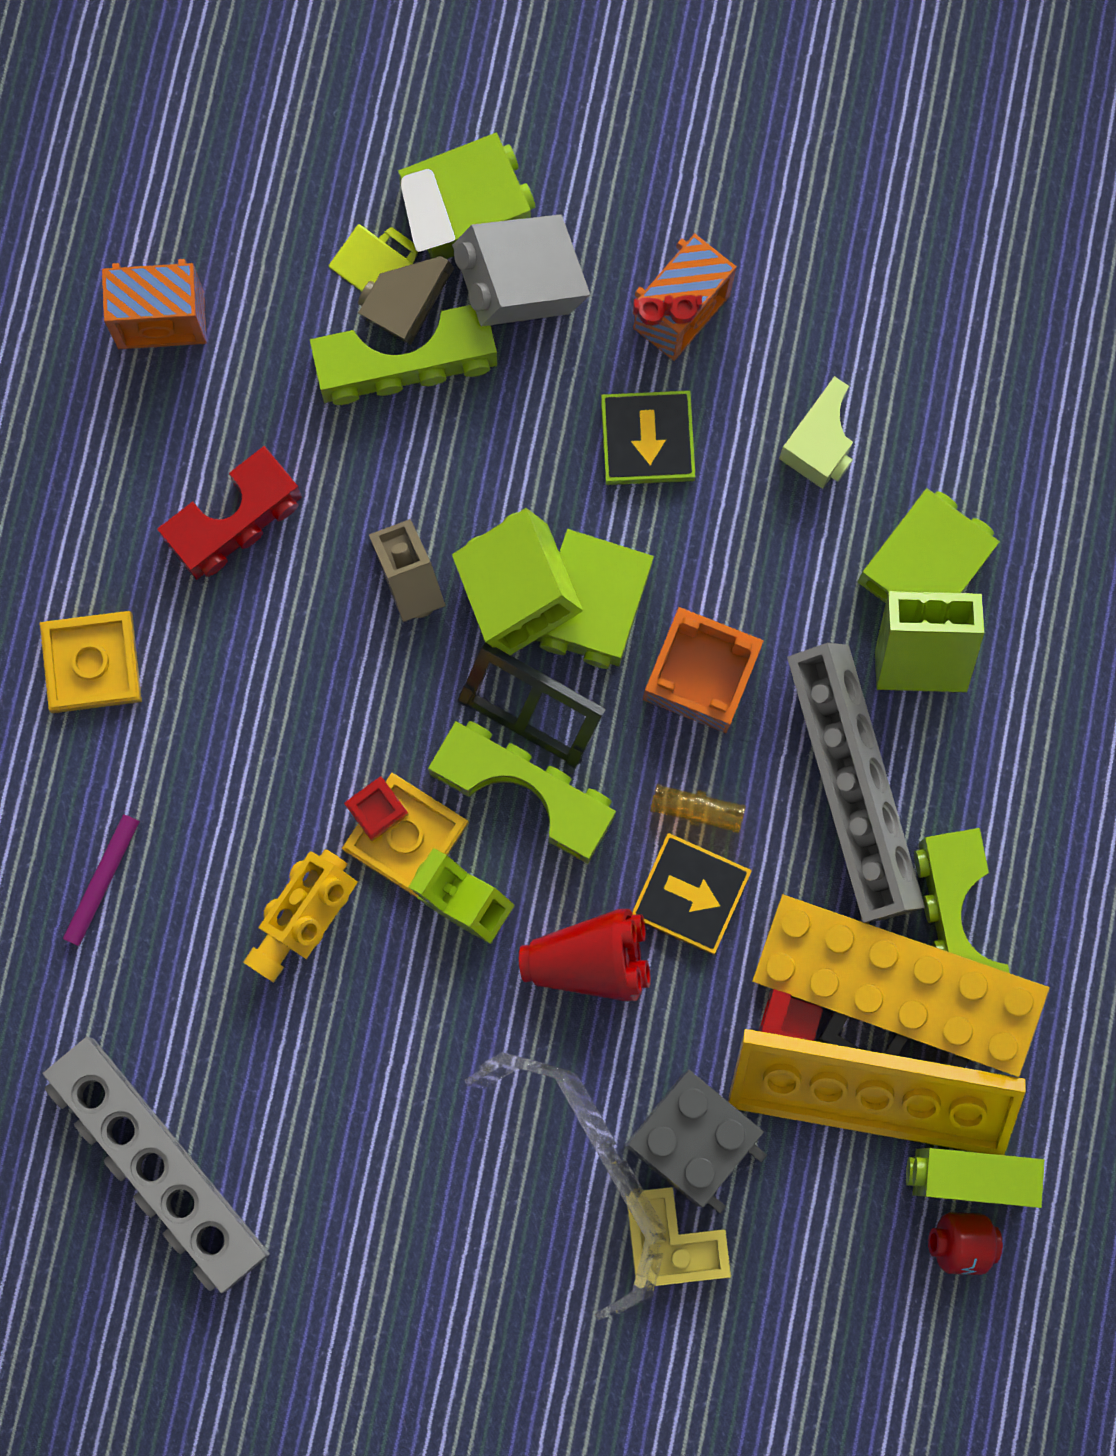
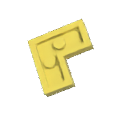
M673 1187L626 1192L637 1288L731 1277L725 1229L678 1234Z

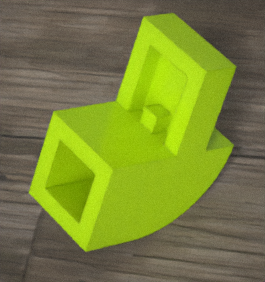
M435 848L432 849L426 860L419 866L414 879L408 887L418 895L417 898L435 912L490 944L515 906L495 887L470 875L449 856Z

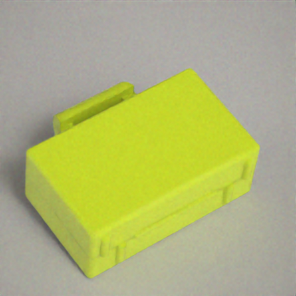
M358 224L330 262L329 268L362 292L369 281L376 282L380 273L413 264L418 251H416L411 240L393 227L384 231L385 233L378 238ZM390 237L411 251L407 258L386 244Z

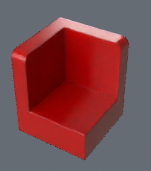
M773 989L769 992L758 1031L814 1041L823 1009L821 1006L792 998L791 994Z

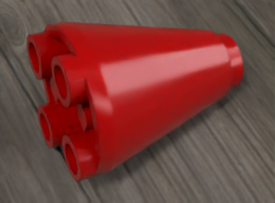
M627 908L617 909L533 939L530 945H521L519 949V969L523 982H533L536 986L620 1001H637L642 993V988H649L651 983L649 963L647 960H641L640 942H645L646 938L643 915H633L631 910Z

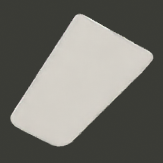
M425 169L404 176L401 180V189L416 251H424L454 241L455 235L433 171Z

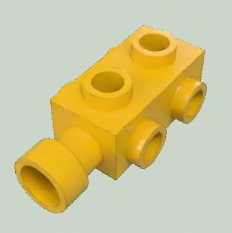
M324 849L320 856L309 851L304 860L295 863L290 870V881L278 899L271 900L264 909V920L258 928L267 933L266 937L258 949L254 947L251 949L243 963L274 983L284 969L281 963L290 950L307 959L315 946L320 943L323 934L339 910L346 904L349 895L358 883V881L344 872L348 863L327 849ZM309 871L307 879L303 881L305 874ZM283 910L282 916L277 919L278 914Z

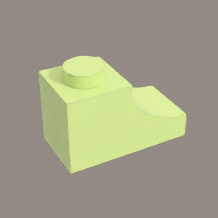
M835 376L785 443L779 457L781 461L822 489L830 478L838 482L853 461V459L847 456L853 441L845 436L840 422V407L849 386Z

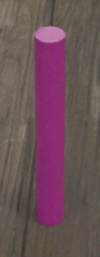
M123 814L62 939L80 946L140 821Z

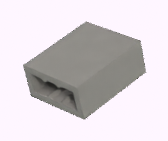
M562 214L472 224L452 245L455 262L462 271L469 291V301L472 308L476 311L480 326L568 315L590 296Z

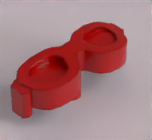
M667 295L664 298V302L650 297L640 298L639 300L634 299L633 313L638 315L642 323L649 326L660 324L665 315H669L677 324L689 323L695 318L697 311L702 307V295L697 297L695 295H684L674 299L671 295Z

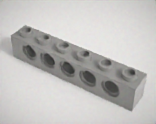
M827 642L788 656L787 659L863 923L886 920L925 908L849 645Z
M85 1037L42 1073L50 1083L45 1087L48 1095L61 1109L68 1105L76 1114L79 1120L74 1123V1126L90 1145L98 1142L109 1155L103 1160L106 1166L118 1180L122 1182L127 1177L138 1191L133 1196L136 1203L150 1218L155 1214L159 1216L168 1227L163 1232L164 1237L180 1255L185 1251L189 1253L198 1264L193 1269L194 1274L209 1291L216 1287L221 1294L227 1292L270 1255L95 1039ZM97 1081L105 1090V1098L101 1105L91 1109L84 1102L83 1092L87 1085ZM126 1117L132 1121L135 1133L130 1142L121 1145L115 1141L112 1129L117 1120ZM155 1153L163 1159L165 1167L159 1179L150 1181L142 1173V1163L148 1155ZM179 1190L188 1191L194 1198V1209L190 1215L184 1218L176 1215L171 1207L172 1197ZM209 1226L217 1227L224 1235V1246L217 1254L208 1253L201 1245V1235Z

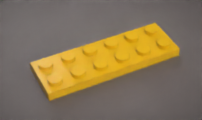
M784 894L781 896L752 982L791 994V996L1017 1077L1021 1075L1050 990L1048 986Z
M745 1029L728 1102L737 1110L977 1153L1005 1155L1026 1093L1024 1078Z

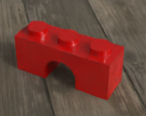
M265 446L229 472L234 486L242 494L241 505L232 516L225 519L210 518L203 514L192 501L157 528L165 543L196 580L204 574L206 577L216 574L228 562L226 557L238 547L242 549L250 547L263 535L261 529L274 519L278 522L286 519L298 508L299 504L297 501L302 498L298 485Z

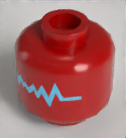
M950 1212L944 1214L938 1221L937 1227L931 1229L928 1237L930 1255L936 1257L939 1267L947 1274H986L993 1264L998 1263L1002 1255L1003 1243L1001 1232L998 1227L993 1225L989 1217L981 1213Z

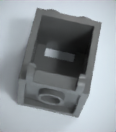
M687 1070L679 1077L624 1145L695 1206L704 1207L707 1203L720 1214L726 1206L713 1195L747 1152L761 1163L767 1157V1154L755 1145L764 1131L691 1070Z

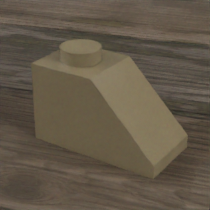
M439 256L380 273L375 283L369 281L364 287L358 300V304L361 305L358 313L366 321L411 345L454 267L449 260Z
M411 519L369 534L403 622L413 618L428 616L434 610L446 606L432 564Z

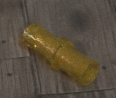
M657 783L650 812L689 820L690 826L699 827L701 823L739 834L746 805L707 797V792L701 790L694 794Z

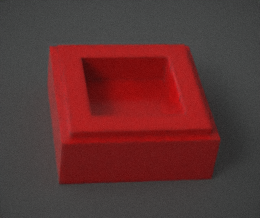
M382 776L344 802V805L371 842L409 815Z

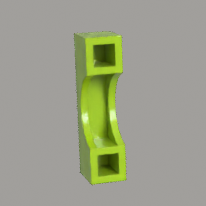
M471 305L441 311L438 327L431 339L421 348L403 355H387L371 349L362 342L354 330L309 339L324 403L333 401L335 405L353 403L359 399V395L377 392V395L380 396L392 395L403 390V386L420 383L422 386L438 385L446 381L447 376L464 373L466 377L480 376L489 372L490 367L497 366V351L491 325L480 326L476 311Z
M455 721L428 767L429 774L468 797L481 788L495 783H514L529 789L541 800L547 811L550 824L548 842L588 864L615 818L616 811L609 807L612 801L591 788H588L586 793L569 785L572 778L555 767L548 766L546 771L535 766L530 763L532 756L516 745L508 743L505 749L490 740L493 734L477 723L469 721L464 726Z
M980 828L925 837L919 842L920 850L914 851V860L919 878L926 877L929 895L923 896L924 911L928 923L935 922L938 940L933 941L932 946L1010 973L1008 964L992 961L977 952L969 943L962 927L961 911L965 896L979 879L989 873Z

